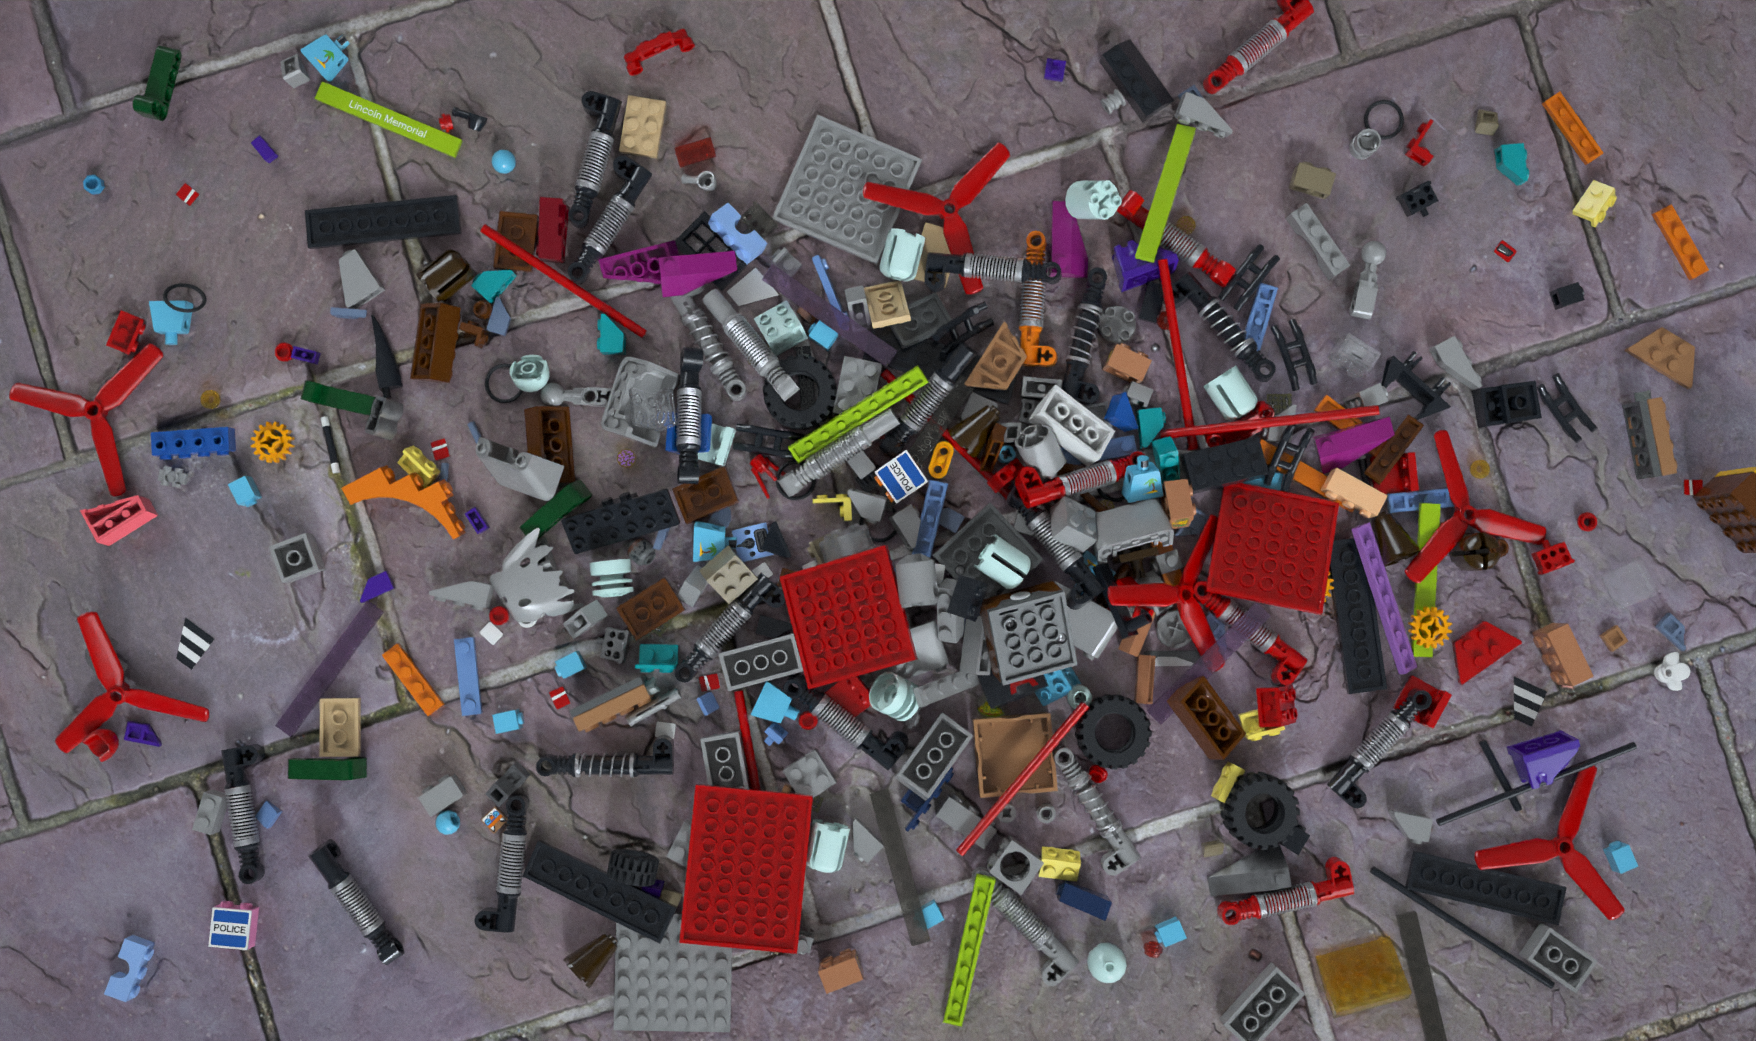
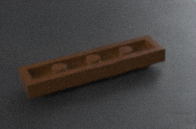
M1408 414L1394 432L1395 435L1388 440L1364 474L1380 485L1424 425Z

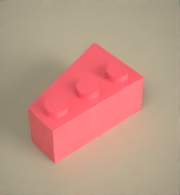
M139 495L121 499L107 505L102 504L96 508L80 510L96 542L107 546L114 544L158 516L151 501Z

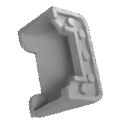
M625 357L620 363L602 417V428L617 435L657 447L660 431L652 425L663 391L674 390L680 374L650 361Z
M479 437L476 445L477 456L498 484L544 501L553 498L564 469L563 465L526 452H522L516 457L515 454H518V450Z
M1157 498L1135 502L1099 513L1095 512L1097 542L1092 545V549L1098 565L1107 563V557L1111 554L1113 557L1117 556V551L1153 542L1154 545H1158V541H1160L1163 547L1173 545V528Z
M1053 581L1065 592L1066 597V595L1071 591V589L1063 586L1058 582ZM1079 594V595H1078L1077 597H1075V598H1076V599L1081 598L1082 595ZM1092 601L1078 610L1070 609L1067 606L1074 646L1084 651L1083 656L1092 661L1094 658L1098 659L1118 628L1111 611Z
M936 620L910 628L917 660L871 672L874 681L884 672H893L907 679L934 669L936 672L947 669L946 665L949 664L943 642L938 641Z

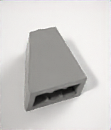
M354 249L343 253V257L339 259L345 304L349 309H358L385 291V289L359 251Z

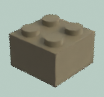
M729 545L699 570L705 580L728 604L758 579Z

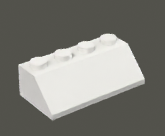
M1054 385L1036 406L1028 420L1033 425H1048L1058 444L1087 467L1101 458L1115 432L1057 385Z

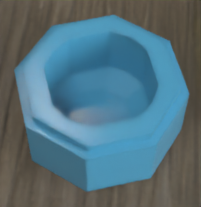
M88 175L83 181L84 189L93 195L100 194L105 188L104 180L96 175Z

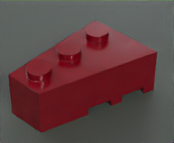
M540 197L539 244L536 246V255L543 262L565 263L570 207L563 198Z

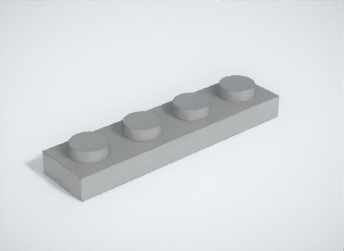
M958 671L913 688L918 707H923L977 686L980 683L977 675Z

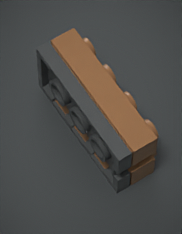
M1650 390L1635 392V402L1622 405L1636 479L1677 473V461L1673 455L1674 445L1670 439V425L1666 420V405L1662 397L1652 399Z
M646 675L640 676L569 710L578 731L585 730L587 733L599 727L598 723L601 721L605 724L616 719V714L619 712L622 716L635 710L633 706L636 704L638 707H641L651 702V697L655 696L654 693L660 691L659 687L655 684V678L647 679Z

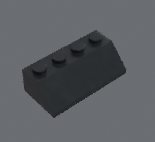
M1131 39L1115 45L1102 54L1099 61L1142 123L1174 102Z

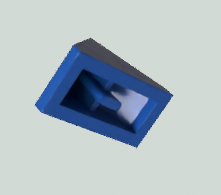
M1126 392L1112 396L1104 417L1105 421L1124 432L1138 428Z

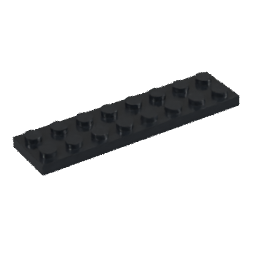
M457 195L305 210L309 249L462 234Z
M885 326L874 329L872 327L862 359L881 363L882 366L904 373L919 366L927 380H930L933 373L941 369L953 351L943 358L940 356V352L945 344L929 339L902 349L890 327ZM976 355L969 366L957 377L954 388L971 394L974 392L984 398L1008 405L1016 378L1007 390H992L964 385L982 357Z
M1355 539L1333 541L1329 570L1331 573L1330 577L1334 580L1331 584L1334 587L1332 591L1347 694L1386 690L1387 683L1375 600Z
M542 840L537 842L522 877L659 944L662 943L678 907L641 888L616 882L607 876V872Z
M1414 850L1406 881V889L1555 925H1559L1567 887L1499 870H1480L1477 865Z

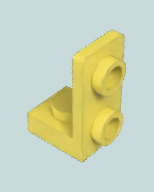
M836 494V498H828V495H816L817 499H812L813 504L843 503L844 506H840V517H844V521H852L851 498L847 497V494Z

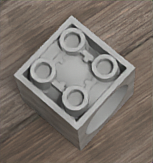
M1008 835L1007 838L1003 837L999 842L997 852L992 853L987 859V868L992 875L1022 895L1044 862L1040 856ZM1015 851L1023 853L1026 856L1024 858L1026 866L1023 871L1011 875L1001 871L1003 870L1001 860L1007 853Z

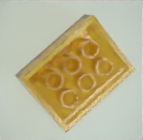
M1390 936L1315 956L1325 996L1334 1019L1408 999L1412 994Z

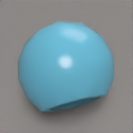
M499 150L492 156V166L495 171L507 174L515 168L516 159L512 152Z
M442 811L435 820L436 828L444 835L453 834L460 826V818L454 811Z

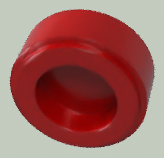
M496 606L489 613V619L495 625H504L510 618V613L503 606Z

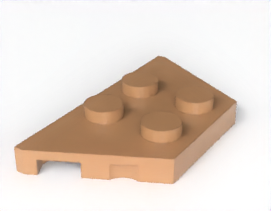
M1003 322L964 385L1007 390L1027 358L1023 349L1018 345L1015 336L1013 337L1008 329L1007 323Z
M1658 328L1650 335L1625 349V352L1684 388L1690 389L1692 387L1695 347L1665 328Z

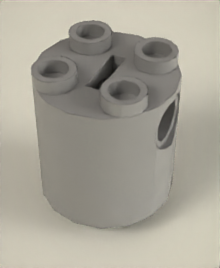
M1046 424L1028 426L1015 439V446L1026 467L1029 466L1036 469L1040 478L1053 479L1067 462L1051 428Z
M922 553L906 555L895 564L899 601L902 608L938 603L939 594L933 559Z

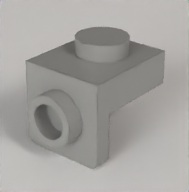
M1177 549L1150 558V568L1157 576L1183 568Z

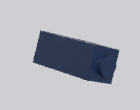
M1063 880L1062 884H1058L1055 893L1058 895L1057 899L1059 902L1106 921L1112 904L1107 895Z

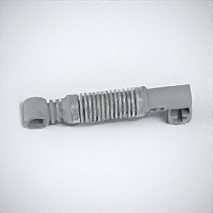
M718 289L708 292L703 298L704 304L717 321L723 325L722 328L725 334L728 335L738 350L745 355V358L749 360V363L753 365L758 374L767 378V381L770 382L784 402L800 389L780 366L777 356L759 337L744 316L732 308Z
M890 406L863 426L853 428L852 431L847 432V435L844 434L835 442L827 445V448L824 447L815 455L813 454L808 457L803 464L804 467L801 465L800 469H795L796 472L792 470L778 479L779 484L788 497L796 494L804 487V484L807 485L812 479H820L826 476L828 472L839 467V464L842 465V462L848 461L847 458L851 459V457L857 455L856 452L859 454L862 452V449L866 450L869 448L874 440L900 424L898 416Z
M977 867L972 872L973 885L976 873L994 877L985 867ZM995 880L991 898L992 906L1013 927H1016V930L1021 932V935L1026 937V940L1033 947L1041 950L1049 958L1042 966L1041 974L1045 984L1056 986L1074 969L1079 960L1054 936L1051 928L1047 927L1046 924L1044 925V922L1039 920L1040 917L1034 915L1035 913L1029 910L1030 908L1025 903H1022L1020 898H1017V895L1012 890L1004 886L1002 887V884ZM1054 963L1062 970L1061 972L1057 969L1054 970ZM1049 971H1050L1051 973L1054 972L1055 975H1054V976H1052V975H1049V976H1048V972H1049Z

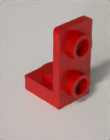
M1432 119L1426 123H1421L1416 131L1418 132L1417 137L1412 138L1406 146L1408 150L1405 155L1423 167L1434 157L1427 148L1418 146L1434 122Z

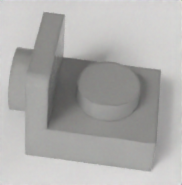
M785 247L782 250L778 249L772 256V264L789 280L802 267V264Z

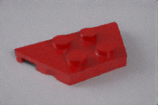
M1482 621L1452 642L1453 652L1455 653V666L1458 668V683L1463 685L1522 644V641L1487 621Z

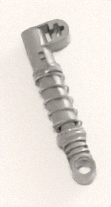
M705 285L681 296H671L672 302L682 317V323L689 328V335L692 334L696 340L694 343L703 348V354L706 357L705 361L713 362L710 370L722 381L721 384L724 385V389L730 399L740 401L745 398L746 387L741 378L738 377V373H735L736 370L733 369V360L731 357H728V352H724L722 348L723 343H719L717 340L718 335L712 331L713 326L708 325L704 311L698 308L693 300V297L704 290ZM739 386L742 388L740 394L734 395L731 392L732 388Z
M1058 746L1052 753L1053 759L1059 769L1062 770V773L1065 774V778H1068L1069 789L1074 790L1073 795L1079 797V803L1083 804L1085 812L1091 815L1090 820L1095 821L1097 824L1096 829L1100 830L1099 834L1102 838H1106L1113 848L1102 856L1100 860L1101 867L1107 874L1117 875L1138 861L1141 856L1123 830V824L1120 819L1115 818L1113 815L1114 811L1109 809L1107 806L1108 802L1105 803L1101 797L1103 793L1099 794L1095 788L1096 784H1088L1091 779L1090 774L1081 769V765L1076 761L1070 749L1065 746ZM1061 752H1067L1068 754L1065 761H1059L1058 759ZM1116 854L1122 861V864L1120 865L1116 862V859L1114 858V855ZM1112 861L1114 867L1111 868L1108 862Z

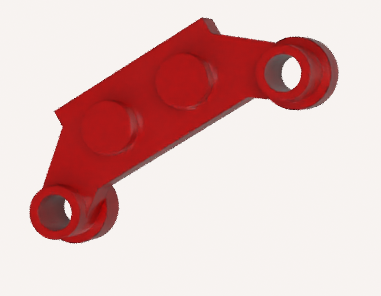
M679 29L674 33L670 31L660 33L650 41L645 40L641 42L633 52H629L623 57L627 64L626 69L629 75L635 76L643 71L641 61L678 45L681 52L692 50L695 47L692 38L688 36L685 29Z
M1259 401L1253 413L1237 421L1274 417L1275 412L1265 401ZM1262 428L1206 434L1204 437L1205 442L1211 448L1245 440L1262 431Z

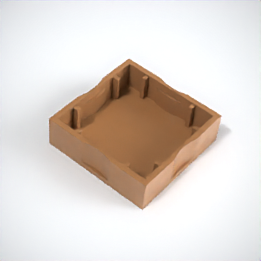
M1050 712L972 718L980 798L1002 796L1053 736ZM1052 752L1017 793L1058 791L1056 766Z

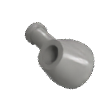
M703 171L698 176L683 174L681 177L683 184H697L705 191H713L717 187L716 177L710 171Z

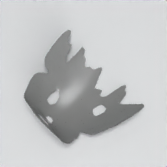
M539 528L526 535L510 551L502 562V572H496L490 576V582L498 597L517 622L536 621L541 617L542 612L553 617L584 606L583 603L574 604L573 600L566 602L557 601L575 591L568 589L566 586H559V576L562 574V570L543 572V565L538 566V561L553 549V547H548L547 545L535 548L540 531ZM528 557L530 564L525 568L521 567V561ZM503 597L507 598V603L504 601ZM528 598L532 601L523 607H520L518 604L520 599Z

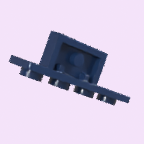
M952 766L929 799H922L910 789L900 801L915 811V814L905 826L907 832L917 827L920 822L919 816L922 813H927L931 807L930 801L932 798H937L943 790L941 788L945 781L948 783L954 775L952 772L954 768Z

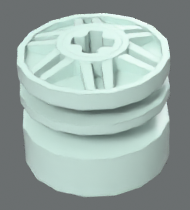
M619 559L590 563L591 576L600 577V581L593 582L592 586H601V590L592 591L593 596L606 598L623 596L629 592H634L633 587H624V583H630L633 580L623 578V574L632 572L631 560Z
M884 672L873 682L869 693V702L875 710L887 714L898 721H906L919 708L913 688L918 687V685L893 672Z

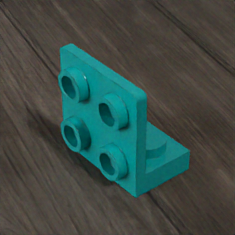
M640 644L639 664H635V669H640V672H654V669H659V673L673 672V669H676L679 662V645Z

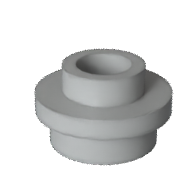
M1045 803L1037 808L1036 815L1041 822L1050 823L1054 820L1056 811L1052 805ZM1049 810V815L1043 816L1042 812Z

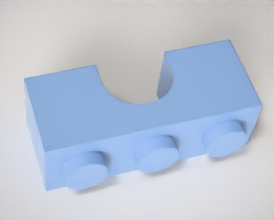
M728 202L711 215L708 224L723 239L724 243L735 251L737 257L748 264L763 253L767 242L755 230L749 234H742L736 230L735 227L741 215Z
M131 935L124 939L118 957L128 962L129 973L125 974L119 971L111 975L104 995L124 1002L138 995L140 981L147 972V962L154 954L153 946L155 942L136 935Z

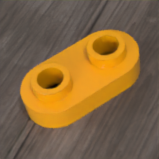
M942 441L935 446L928 468L930 476L935 479H941L947 474L954 452L953 446L949 442ZM942 448L947 449L946 455L940 453ZM936 466L941 467L940 473L934 471Z

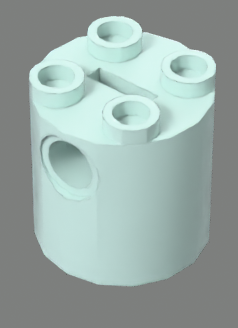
M1109 180L1076 181L1069 187L1065 197L1068 212L1077 219H1108L1114 215L1122 203L1117 188Z

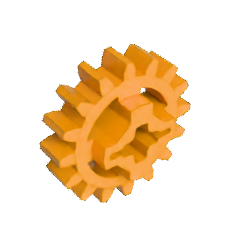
M275 421L273 425L271 422H266V427L260 424V431H253L256 437H251V440L255 441V444H252L251 447L256 448L254 455H260V460L264 461L266 459L268 463H272V461L279 463V458L286 460L285 454H292L289 448L295 447V445L291 444V441L295 438L289 436L292 431L285 430L286 425L281 424L279 426V422ZM275 430L279 431L283 436H278ZM273 439L278 440L272 443V445H268L270 442H273ZM263 449H267L270 455L267 454Z
M1425 606L1423 611L1417 609L1418 615H1411L1414 621L1408 622L1412 626V629H1409L1408 632L1414 634L1411 639L1417 640L1416 644L1423 645L1424 648L1431 646V648L1435 649L1437 644L1443 646L1442 640H1449L1447 633H1452V630L1448 629V626H1451L1452 623L1446 621L1449 615H1443L1444 611L1441 609L1437 610V607L1429 609V607Z

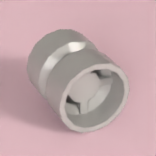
M1374 129L1362 130L1350 142L1349 150L1351 155L1356 159H1367L1379 149L1381 137Z

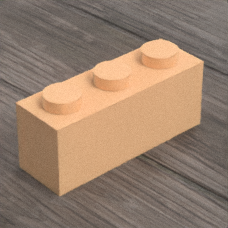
M1338 468L1330 471L1321 488V491L1325 492V496L1333 500L1338 499L1342 502L1343 506L1358 510L1359 514L1365 518L1378 516L1388 496Z

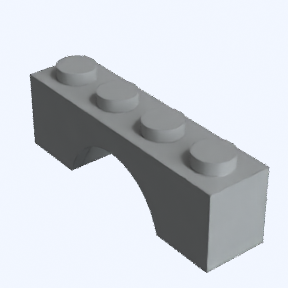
M1307 203L1285 218L1294 232L1302 236L1310 244L1316 254L1318 266L1328 280L1350 266Z

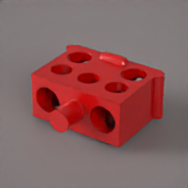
M1015 458L1004 468L996 472L986 483L996 494L1002 488H1007L1011 485V482L1017 477L1024 466Z
M1547 539L1541 542L1544 547L1543 550L1531 554L1538 569V575L1549 573L1575 562V559H1572L1565 541L1551 546Z

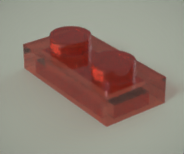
M711 137L674 148L680 168L717 157Z

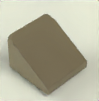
M1478 110L1475 133L1493 136L1499 126L1498 113Z
M1220 840L1202 843L1203 857L1221 855L1224 843Z
M664 887L660 898L678 906L682 893Z

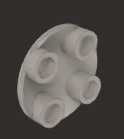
M1122 306L1108 307L1101 313V317L1098 320V328L1101 335L1112 343H1123L1129 340L1136 329L1134 313Z

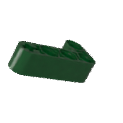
M161 45L156 48L144 96L137 94L133 99V110L136 113L159 121L166 119L181 63L180 50Z
M305 380L300 399L370 416L372 404L376 397Z
M581 480L572 482L522 524L520 530L526 536L534 529L539 528L538 540L575 507L588 501L593 494Z
M366 757L347 759H288V779L355 780L367 777Z

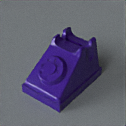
M1134 240L1128 241V246L1125 248L1121 247L1120 244L1114 247L1115 254L1112 255V260L1121 292L1160 279L1158 260L1168 259L1170 275L1175 273L1179 261L1176 253L1174 254L1173 251L1165 250L1162 247H1159L1154 263L1135 259L1139 244Z
M1560 730L1543 737L1540 736L1507 746V751L1512 757L1521 782H1529L1532 789L1540 788L1541 782H1545L1546 785L1553 784L1555 776L1569 764L1571 758L1578 752V748L1581 746L1579 739Z

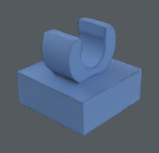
M772 722L765 730L768 737L764 742L770 746L775 741L779 745L788 732L777 722Z

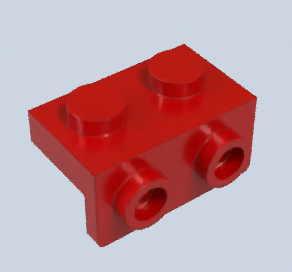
M121 310L106 346L128 355L131 351L135 353L139 344L135 340L138 334H143L146 324L143 323L144 319Z

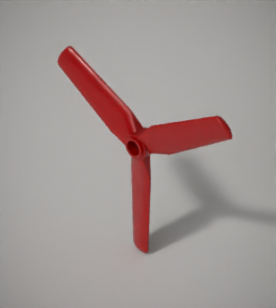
M998 142L954 185L949 199L944 201L931 194L872 182L865 183L863 197L923 215H939L943 219V234L950 253L955 255L972 253L974 255L967 226L958 214V211L975 199L1010 157V152L1005 145ZM950 206L953 213L945 212L944 207ZM958 274L966 294H975L983 289L980 276L977 279V276L975 278L973 276L972 278H967Z
M147 344L101 387L94 401H89L78 394L23 383H15L12 386L9 399L68 417L85 416L87 419H90L91 435L109 493L113 497L120 496L126 492L113 431L106 417L108 411L123 403L164 355L156 345ZM98 407V413L94 415V409Z
M1447 430L1435 432L1434 439L1449 496L1455 507L1454 516L1441 523L1405 569L1406 576L1415 583H1421L1463 538L1468 525L1480 532L1536 545L1542 544L1541 542L1546 537V527L1491 509L1477 510L1470 506L1468 489Z
M1213 514L1209 516L1183 569L1179 584L1172 586L1165 583L1110 586L1107 592L1109 602L1113 606L1167 607L1177 603L1180 618L1209 672L1220 670L1225 665V661L1202 607L1193 597V587L1199 578L1214 541L1217 517Z
M86 612L77 617L95 672L107 692L95 697L55 738V743L61 751L69 753L89 733L95 731L112 717L118 704L123 702L142 709L206 722L209 719V710L205 707L146 690L130 688L129 684L124 680L123 667L98 613Z
M1594 765L1578 772L1559 821L1557 837L1551 840L1534 838L1477 850L1474 854L1477 867L1480 870L1545 863L1559 856L1566 873L1608 920L1619 918L1624 913L1625 908L1587 857L1575 850L1572 843L1580 828L1597 767ZM1563 842L1564 848L1562 851H1560L1559 847L1560 844Z

